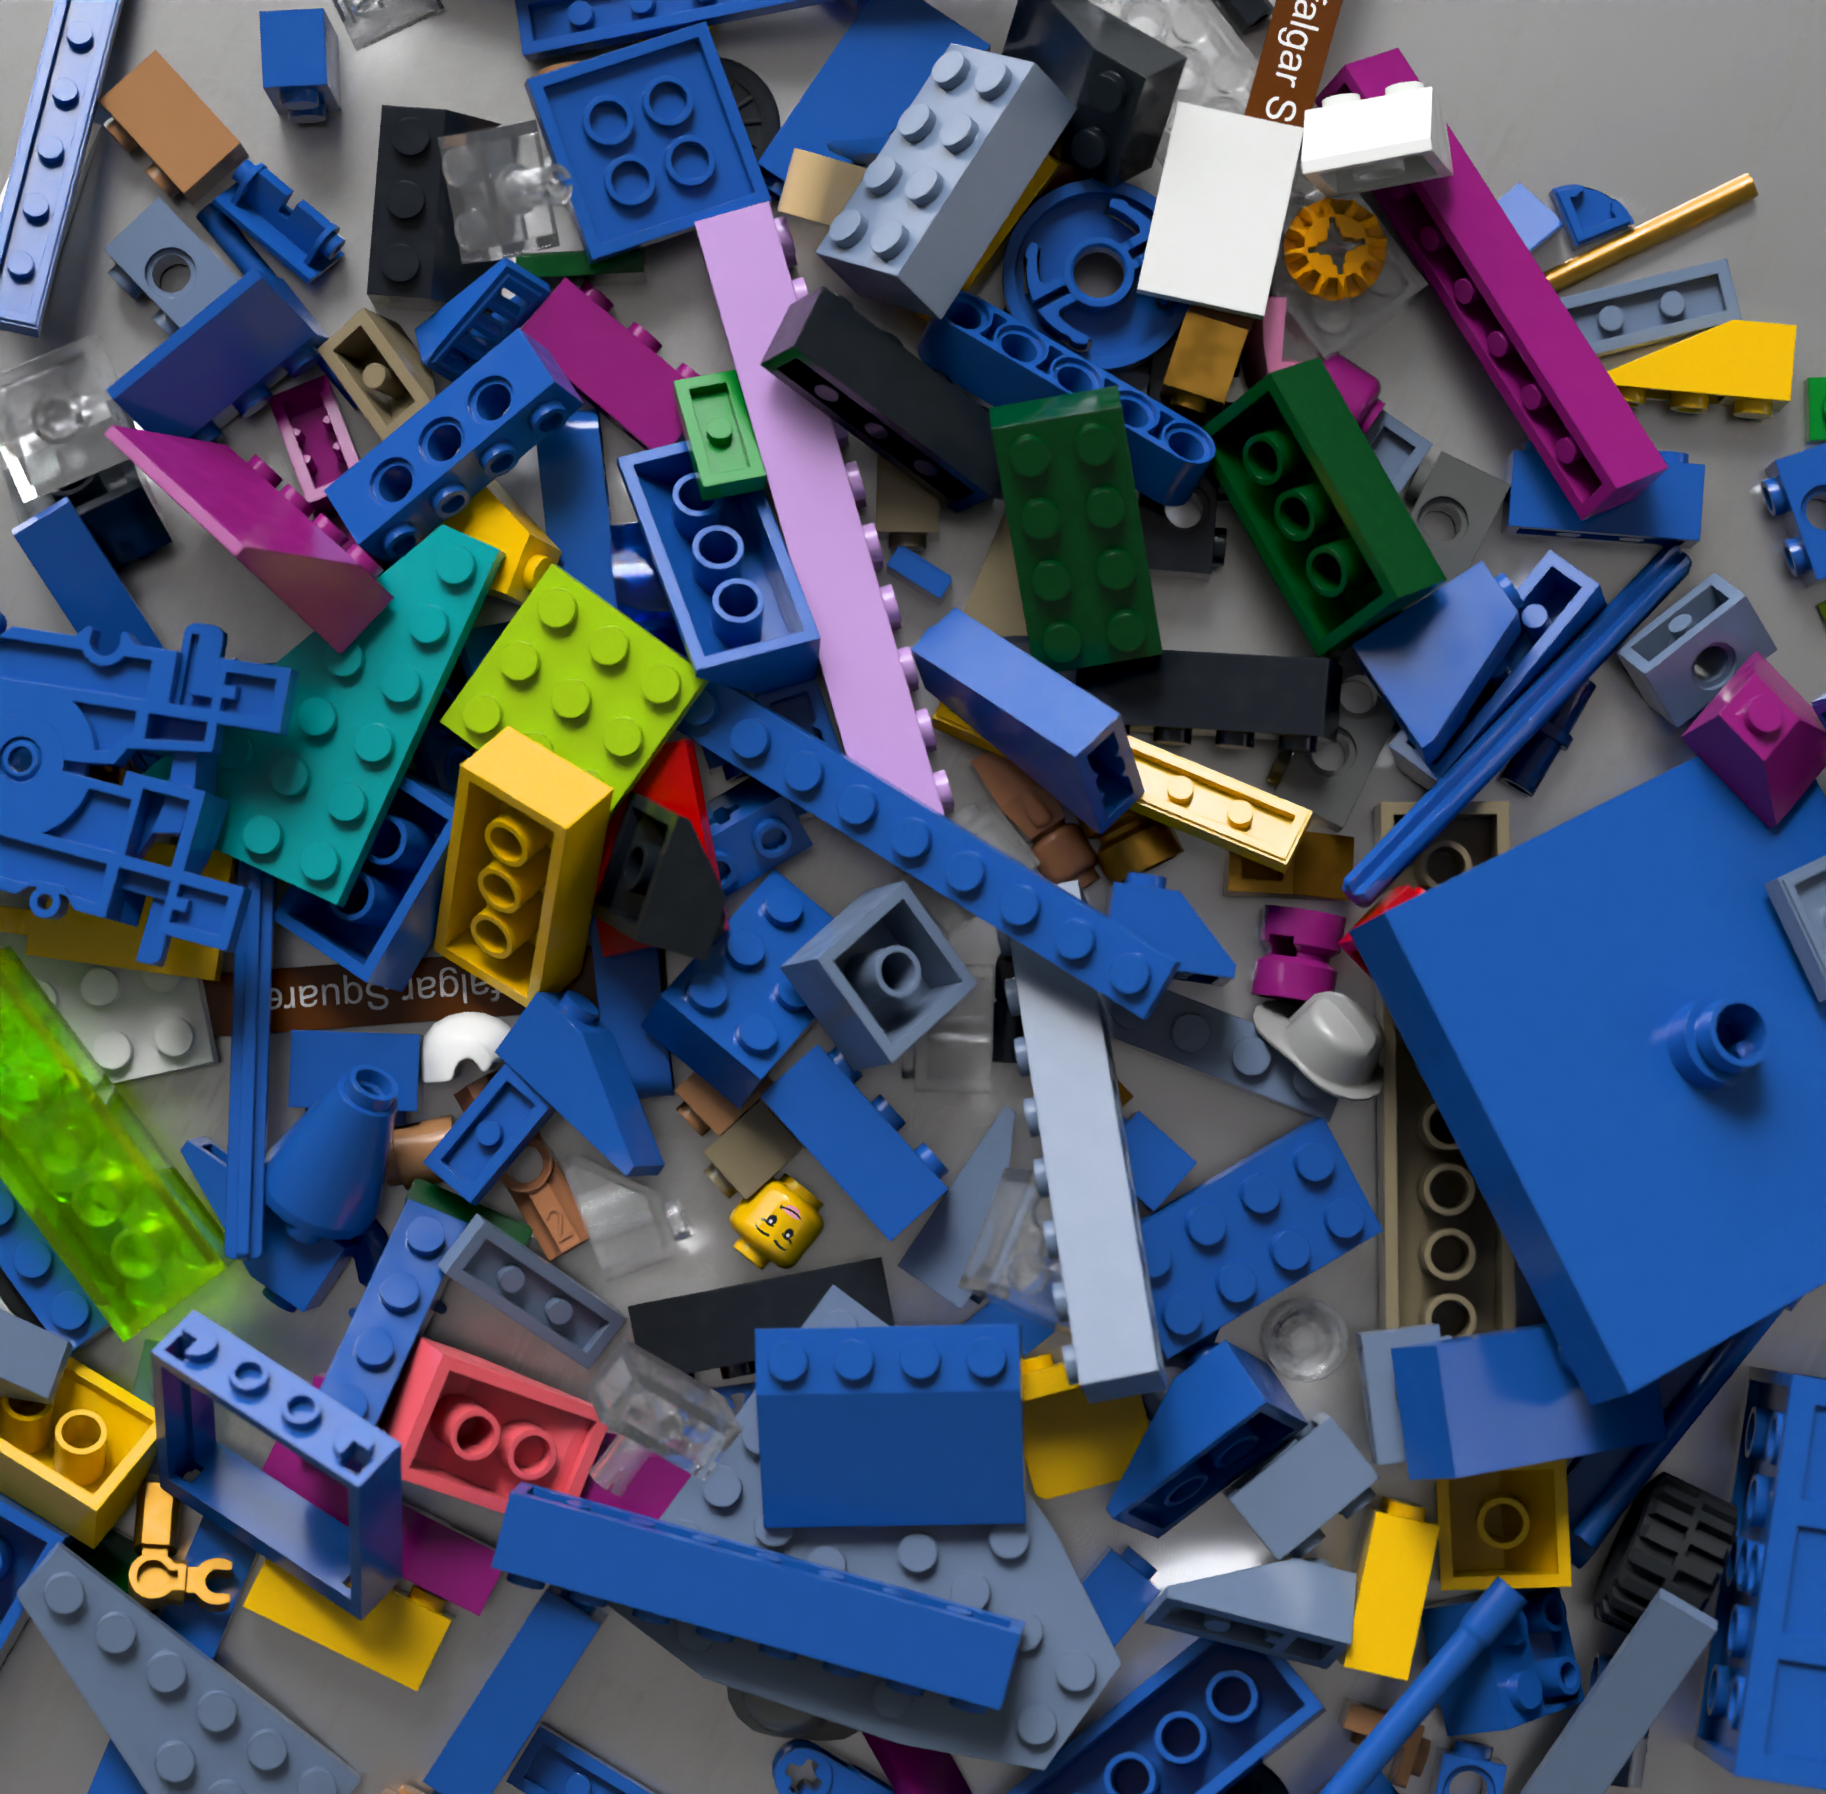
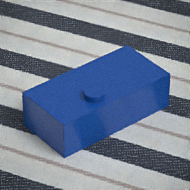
M1548 1323L1390 1348L1409 1480L1461 1478L1667 1440L1658 1378L1628 1395L1590 1406Z

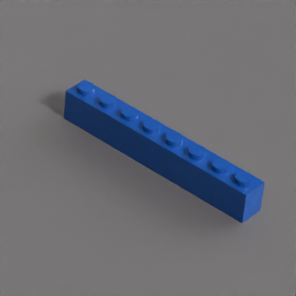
M523 1481L510 1492L491 1568L508 1572L506 1580L524 1588L541 1590L544 1589L545 1583L570 1590L569 1598L581 1604L606 1607L608 1601L633 1607L632 1615L645 1622L669 1625L671 1618L696 1625L695 1633L706 1639L731 1643L734 1640V1636L758 1642L760 1643L758 1650L770 1657L793 1661L797 1659L798 1654L822 1660V1669L834 1675L846 1678H859L861 1672L886 1678L885 1686L902 1694L923 1696L924 1690H929L950 1696L949 1704L951 1706L975 1714H986L988 1707L1001 1710L1007 1695L1026 1623L1022 1620Z

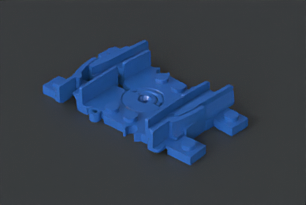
M0 612V890L21 896H26L32 892L29 900L30 909L34 915L43 919L55 921L61 919L66 915L70 901L73 909L76 911L138 927L146 896L153 897L136 958L138 962L162 967L165 963L172 937L235 953L252 890L200 876L219 838L229 806V800L214 795L216 789L217 758L221 754L225 727L288 736L299 672L291 668L226 659L225 652L228 635L222 628L215 625L203 623L190 624L184 632L181 652L142 646L134 635L123 631L120 634L118 649L109 656H103L98 648L101 631L91 626H87L77 635L15 626L7 629V620ZM27 748L32 754V764L26 771L17 772L13 766V756L18 750ZM135 752L158 758L173 756L169 782L130 771L126 772L123 786L88 777L90 766L124 767ZM158 835L163 837H180L171 868L143 860ZM51 897L52 905L47 909L46 902Z

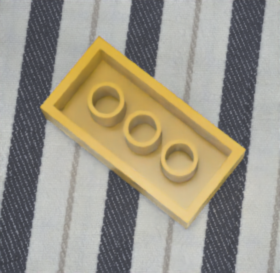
M510 726L503 729L460 765L433 950L524 1007L528 1006L537 992H560L580 975L583 967L592 916L591 911L595 899L614 789Z

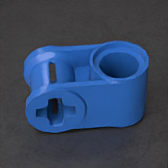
M794 1739L783 1744L775 1753L772 1761V1776L779 1794H896L891 1786L855 1764L845 1762L809 1740ZM807 1759L812 1760L811 1765L817 1778L813 1782L802 1779L797 1786L791 1785L792 1777L787 1767L791 1763L802 1766Z

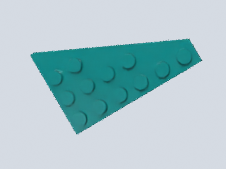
M442 524L376 579L394 598L341 655L318 633L313 631L273 665L291 668L299 672L288 736L225 727L221 754L217 758L216 789L214 795L229 800V806L214 849L341 907L345 906L506 553ZM163 756L142 775L169 782L173 756Z

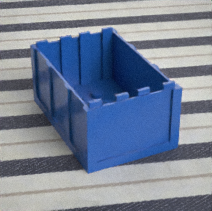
M1750 1366L1729 1502L1737 1507V1530L1728 1560L1717 1584L1712 1617L1718 1621L1717 1631L1708 1645L1693 1748L1733 1776L1826 1790V1378Z

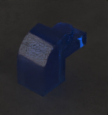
M639 523L610 525V549L617 609L660 641L688 657Z

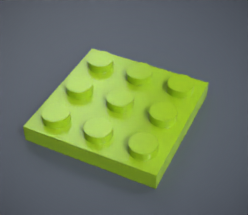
M552 563L439 722L477 750L482 748L507 726L543 745L548 750L614 789L608 819L609 823L709 681L696 677L688 660L561 567Z

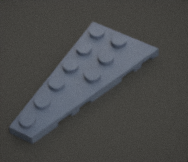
M60 1541L57 1542L18 1589L17 1598L147 1794H351L362 1781L359 1772Z

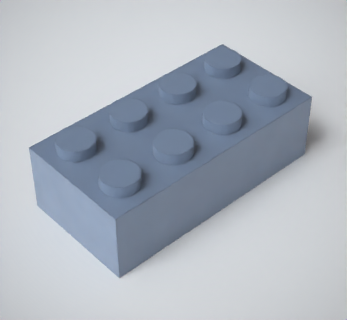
M951 43L945 53L934 64L931 75L910 107L901 115L897 127L877 158L866 169L862 181L842 212L832 221L829 232L815 253L859 296L941 320L1077 107L1035 62Z

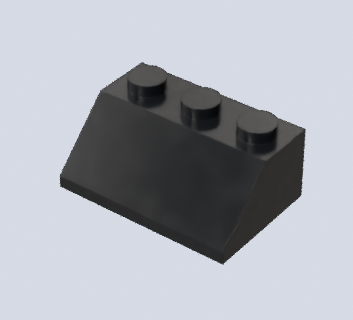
M382 105L367 295L375 308L437 312L505 257L515 139L514 127L446 109ZM486 308L484 310L486 313L490 315L494 313V311H492L489 308Z

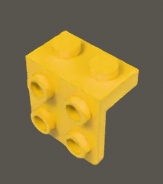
M1051 1353L1023 1359L1025 1460L1035 1494L1041 1499H1051L1121 1480L1149 1427L1141 1394L1090 1404L1079 1384H1069L1064 1361L1054 1364Z

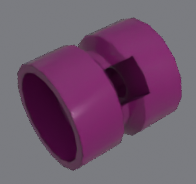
M1265 905L1259 941L1267 947V954L1256 959L1251 994L1268 999L1305 1004L1316 993L1335 992L1338 971L1329 963L1331 957L1341 953L1342 948L1337 943L1344 936L1346 918L1302 908Z

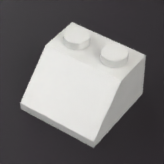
M1409 81L1386 87L1385 96L1361 100L1359 94L1346 93L1323 99L1322 108L1305 111L1301 158L1303 175L1326 197L1330 198L1454 175L1444 102L1433 87L1424 88L1423 82Z

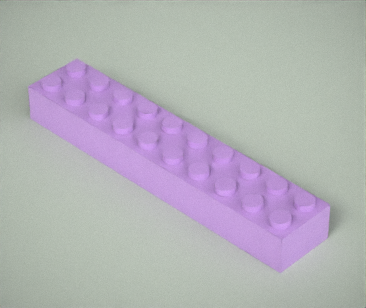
M769 201L696 221L694 224L700 250L766 472V481L784 544L821 637L818 663L844 754L945 816V814L954 812L953 807L955 805L945 770L933 773L927 753L937 751V742L927 708L914 710L910 692L919 690V679L910 647L906 646L899 649L896 647L892 631L902 629L900 623L902 620L892 585L879 587L875 570L884 568V557L874 522L861 525L857 511L867 507L866 494L856 461L844 464L840 449L849 446L848 431L760 365L789 306L808 295L804 278L800 277L791 280L788 267L797 265V260L786 215L774 219Z

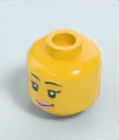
M784 1173L779 1180L772 1177L747 1200L743 1198L732 1211L730 1224L732 1229L740 1236L733 1247L760 1270H763L769 1262L783 1269L792 1268L822 1233L824 1221L818 1212L824 1204L788 1174Z

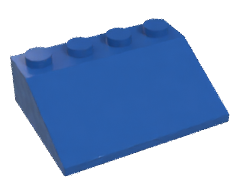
M1020 1324L755 1329L756 1405L764 1528L1026 1524L1023 1336Z

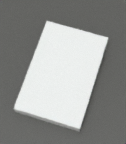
M1178 101L1136 293L1263 320L1304 128Z

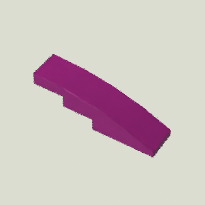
M325 374L273 395L269 404L303 495L316 509L313 513L314 519L322 513L350 539L342 547L347 552L354 543H357L324 490L361 458L333 388ZM361 548L383 569L376 579L398 562L395 561L389 566Z
M276 1441L262 1471L349 1527L348 1488ZM402 1500L403 1578L480 1616L502 1572L501 1570L491 1568L496 1549L452 1528L450 1523Z

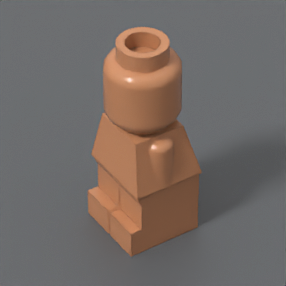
M986 751L970 762V769L998 811L997 814L1029 843H1034L1030 849V856L1043 877L1055 884L1078 880L1082 890L1101 878L1094 868L1098 863L1097 853L1077 824H1066V816L1059 801L1011 760L995 753Z

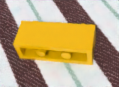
M267 1558L243 1604V1607L415 1691H418L424 1685L457 1617L444 1610L448 1600L413 1584L410 1593L394 1586L361 1621ZM351 1582L347 1585V1587L350 1588V1589H351Z

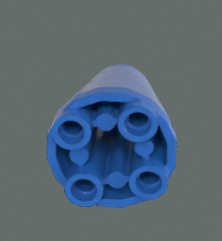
M365 1064L353 1067L349 1073L342 1075L266 1152L265 1204L285 1221V1229L293 1239L305 1244H316L321 1238L328 1240L352 1239L366 1234L380 1210L398 1109L396 1097L398 1094L397 1083L384 1070Z

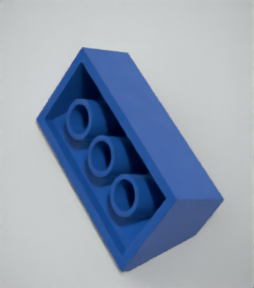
M686 441L617 457L618 469L695 676L754 694L817 678L821 637L764 490L702 501Z

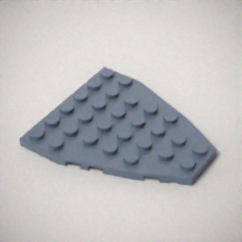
M832 1285L801 1328L880 1327L889 1325L837 1286ZM756 1389L659 1520L1025 1621L1009 1688L1001 1710L988 1707L986 1714L966 1712L949 1704L950 1696L929 1690H924L923 1696L902 1694L885 1686L886 1678L861 1672L859 1678L841 1677L822 1669V1660L800 1654L793 1661L777 1659L761 1653L758 1650L760 1644L758 1642L734 1636V1640L731 1643L713 1641L696 1634V1625L672 1618L669 1625L653 1624L632 1615L633 1607L608 1601L607 1604L705 1679L898 1744L1045 1770L1122 1665V1661L1110 1637L1107 1635L1056 1530L1027 1489L1026 1524L764 1528Z

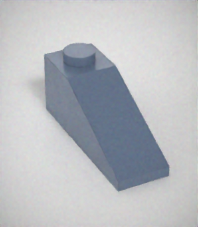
M1006 1105L897 1265L960 1309L964 1307L968 1299L980 1305L1001 1274L992 1268L991 1265L998 1256L1016 1112Z
M1294 1558L1168 1585L1145 1611L1144 1623L1328 1669L1352 1645L1357 1573L1337 1569L1331 1562L1324 1559Z

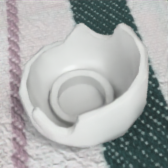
M462 1012L448 1015L434 1023L424 1036L422 1043L421 1082L424 1084H434L458 1078L466 1059L473 1060L482 1072L493 1069L497 1062H505L495 1051L509 1033L511 1027L501 1019L477 1012Z

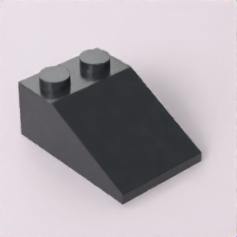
M1018 0L1002 55L1035 62L1077 107L1051 148L1059 159L1109 188H1113L1152 168L1187 57L1088 0Z

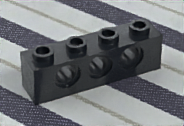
M1179 329L1171 342L1150 359V379L1147 396L1203 428L1220 413L1208 410L1206 417L1186 414L1170 406L1171 397L1160 394L1180 332ZM1241 354L1233 376L1239 378ZM1225 401L1222 411L1225 410L1228 406H1230L1233 402ZM1210 465L1191 497L1198 505L1201 513L1199 522L1191 527L1181 528L1172 524L1166 516L1165 505L1139 492L1138 506L1150 577L1208 582L1212 574V566H1224L1227 528H1217L1215 524L1217 503H1229V499Z

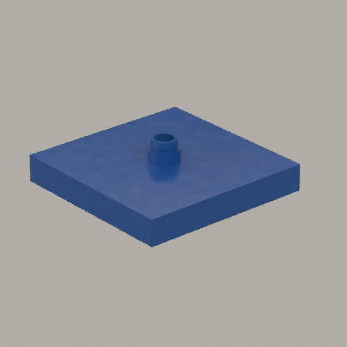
M1697 756L1348 931L1590 1406L1636 1391L1826 1283V1000L1819 1003L1764 887V884L1826 855V797L1816 779L1777 826L1769 829Z

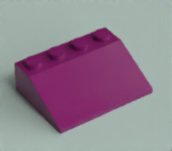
M112 425L104 433L117 448L340 655L393 600L394 597L375 580L383 569L355 543L345 552L342 547L350 539L322 513L312 522L309 517L316 509L290 484L287 483L280 492L275 488L283 479L256 454L246 463L228 445Z

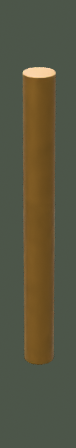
M1746 173L1543 273L1556 293L1564 291L1757 197L1758 192L1755 183L1750 175Z

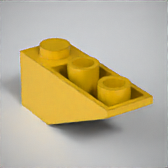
M1731 320L1609 370L1607 373L1630 408L1644 407L1645 399L1670 401V410L1676 412L1706 413L1708 412L1709 405L1734 407L1733 415L1736 417L1769 419L1772 417V410L1780 411L1791 400L1797 325Z

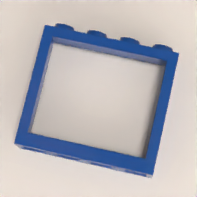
M193 1309L150 1352L160 1487L362 1621L403 1578L401 1443ZM214 1401L346 1486L349 1495V1527L217 1442ZM351 1458L365 1467L358 1475L344 1467ZM196 1469L201 1472L191 1483L183 1479V1476L188 1471L192 1473ZM350 1582H351V1589L347 1587V1585H348Z

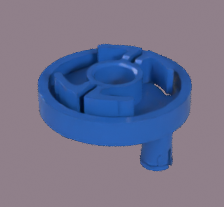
M1095 179L1069 183L1041 197L1023 214L1006 246L1002 270V291L1008 314L1110 374L1135 368L1156 356L1177 334L1182 326L1186 311L1190 307L1189 304L1171 301L1169 307L1162 310L1155 307L1157 297L1136 293L1157 198L1141 188L1125 182L1109 188ZM1109 207L1108 214H1111L1123 220L1128 225H1130L1138 234L1135 235L1129 228H1127L1124 224L1117 221L1116 219L1104 215L1105 209ZM1038 250L1041 251V252H1040V258H1039V276H1038V270H1037V254H1038ZM1101 252L1114 257L1123 270V283L1110 296L1104 298L1088 296L1075 283L1073 270L1078 261L1090 253ZM1025 254H1026V257H1025V265L1027 266V271H1026V286H1027V291H1028V296H1029V299H1027V300H1026V297H1025L1024 284H1023V274H1024L1023 258H1024ZM1159 298L1158 304L1165 307L1170 300ZM1045 325L1053 334L1058 336L1060 339L1068 342L1069 345L1075 349H1087L1088 342L1091 343V347L1089 351L1086 352L1074 351L1070 349L1066 344L1051 336L1047 331H1045L1042 328V326Z

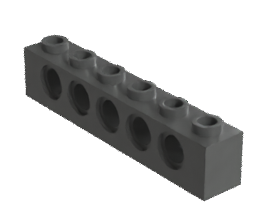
M1443 451L1436 458L1433 466L1423 461L1420 463L1405 493V496L1415 500L1409 514L1447 578L1444 583L1429 594L1470 569L1511 485ZM1431 511H1443L1450 515L1456 526L1454 538L1446 542H1438L1431 539L1423 527L1424 515ZM1351 645L1331 652L1325 658L1331 659L1343 667L1342 684L1351 680L1366 684L1372 692L1373 703L1369 711L1353 713L1348 711L1340 701L1337 741L1341 743L1345 751L1343 766L1333 771L1324 770L1315 764L1311 753H1295L1280 750L1266 778L1267 781L1276 785L1272 795L1313 811V821L1337 833L1344 828L1396 721L1357 665Z

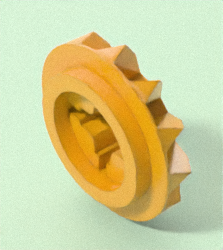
M1326 197L1321 201L1303 207L1293 219L1284 239V260L1292 279L1308 294L1329 301L1347 300L1365 292L1379 277L1385 264L1387 238L1383 234L1376 215L1360 206L1354 199L1343 200ZM1330 223H1334V229L1338 231L1341 241H1352V244L1362 243V245L1355 246L1354 250L1345 253L1341 267L1342 274H1338L1337 265H1333L1330 255H1320L1319 252L1308 253V251L1316 250L1317 246L1326 243Z

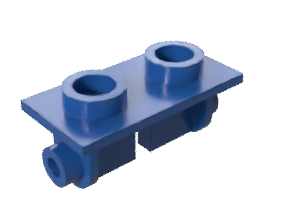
M246 159L232 176L236 183L214 198L212 204L278 258L288 269L292 270L309 284L343 258L345 253L341 249L346 240L338 234L340 227L330 222L304 199L292 210L287 206V203L294 191L269 171L264 163L260 162L255 165L249 159Z

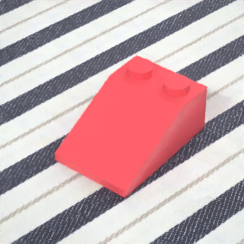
M418 1336L380 1430L401 1443L402 1480L505 1514L510 1492L522 1481L579 1497L613 1413L478 1356Z

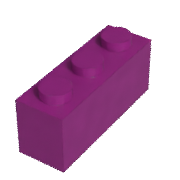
M565 277L521 329L550 351L579 396L595 409L598 408V411L643 450L685 441L673 398V381L700 375L683 362L675 370L657 355L663 346L647 330L636 322H633L626 329L609 314L614 304L603 293L587 281L578 288Z

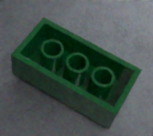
M1320 357L1269 373L1202 428L1211 436L1216 447L1214 458L1210 463L1212 471L1318 657L1354 644L1417 603L1447 580Z
M1118 386L989 408L991 430L1031 656L1053 671L1062 672L1163 654Z

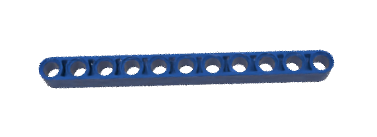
M598 408L579 410L568 418L566 424L559 431L546 436L536 444L546 535L562 551L557 565L622 612ZM592 915L590 935L600 1022L613 1032L639 1100L674 1096L675 1087L671 1051L641 1027V1024L660 995L664 992L660 953H658L657 947L612 958L603 957L596 917Z

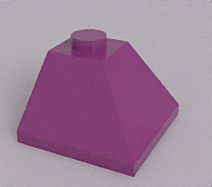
M1758 651L1749 656L1680 737L1769 829L1777 826L1826 767V730L1814 709Z

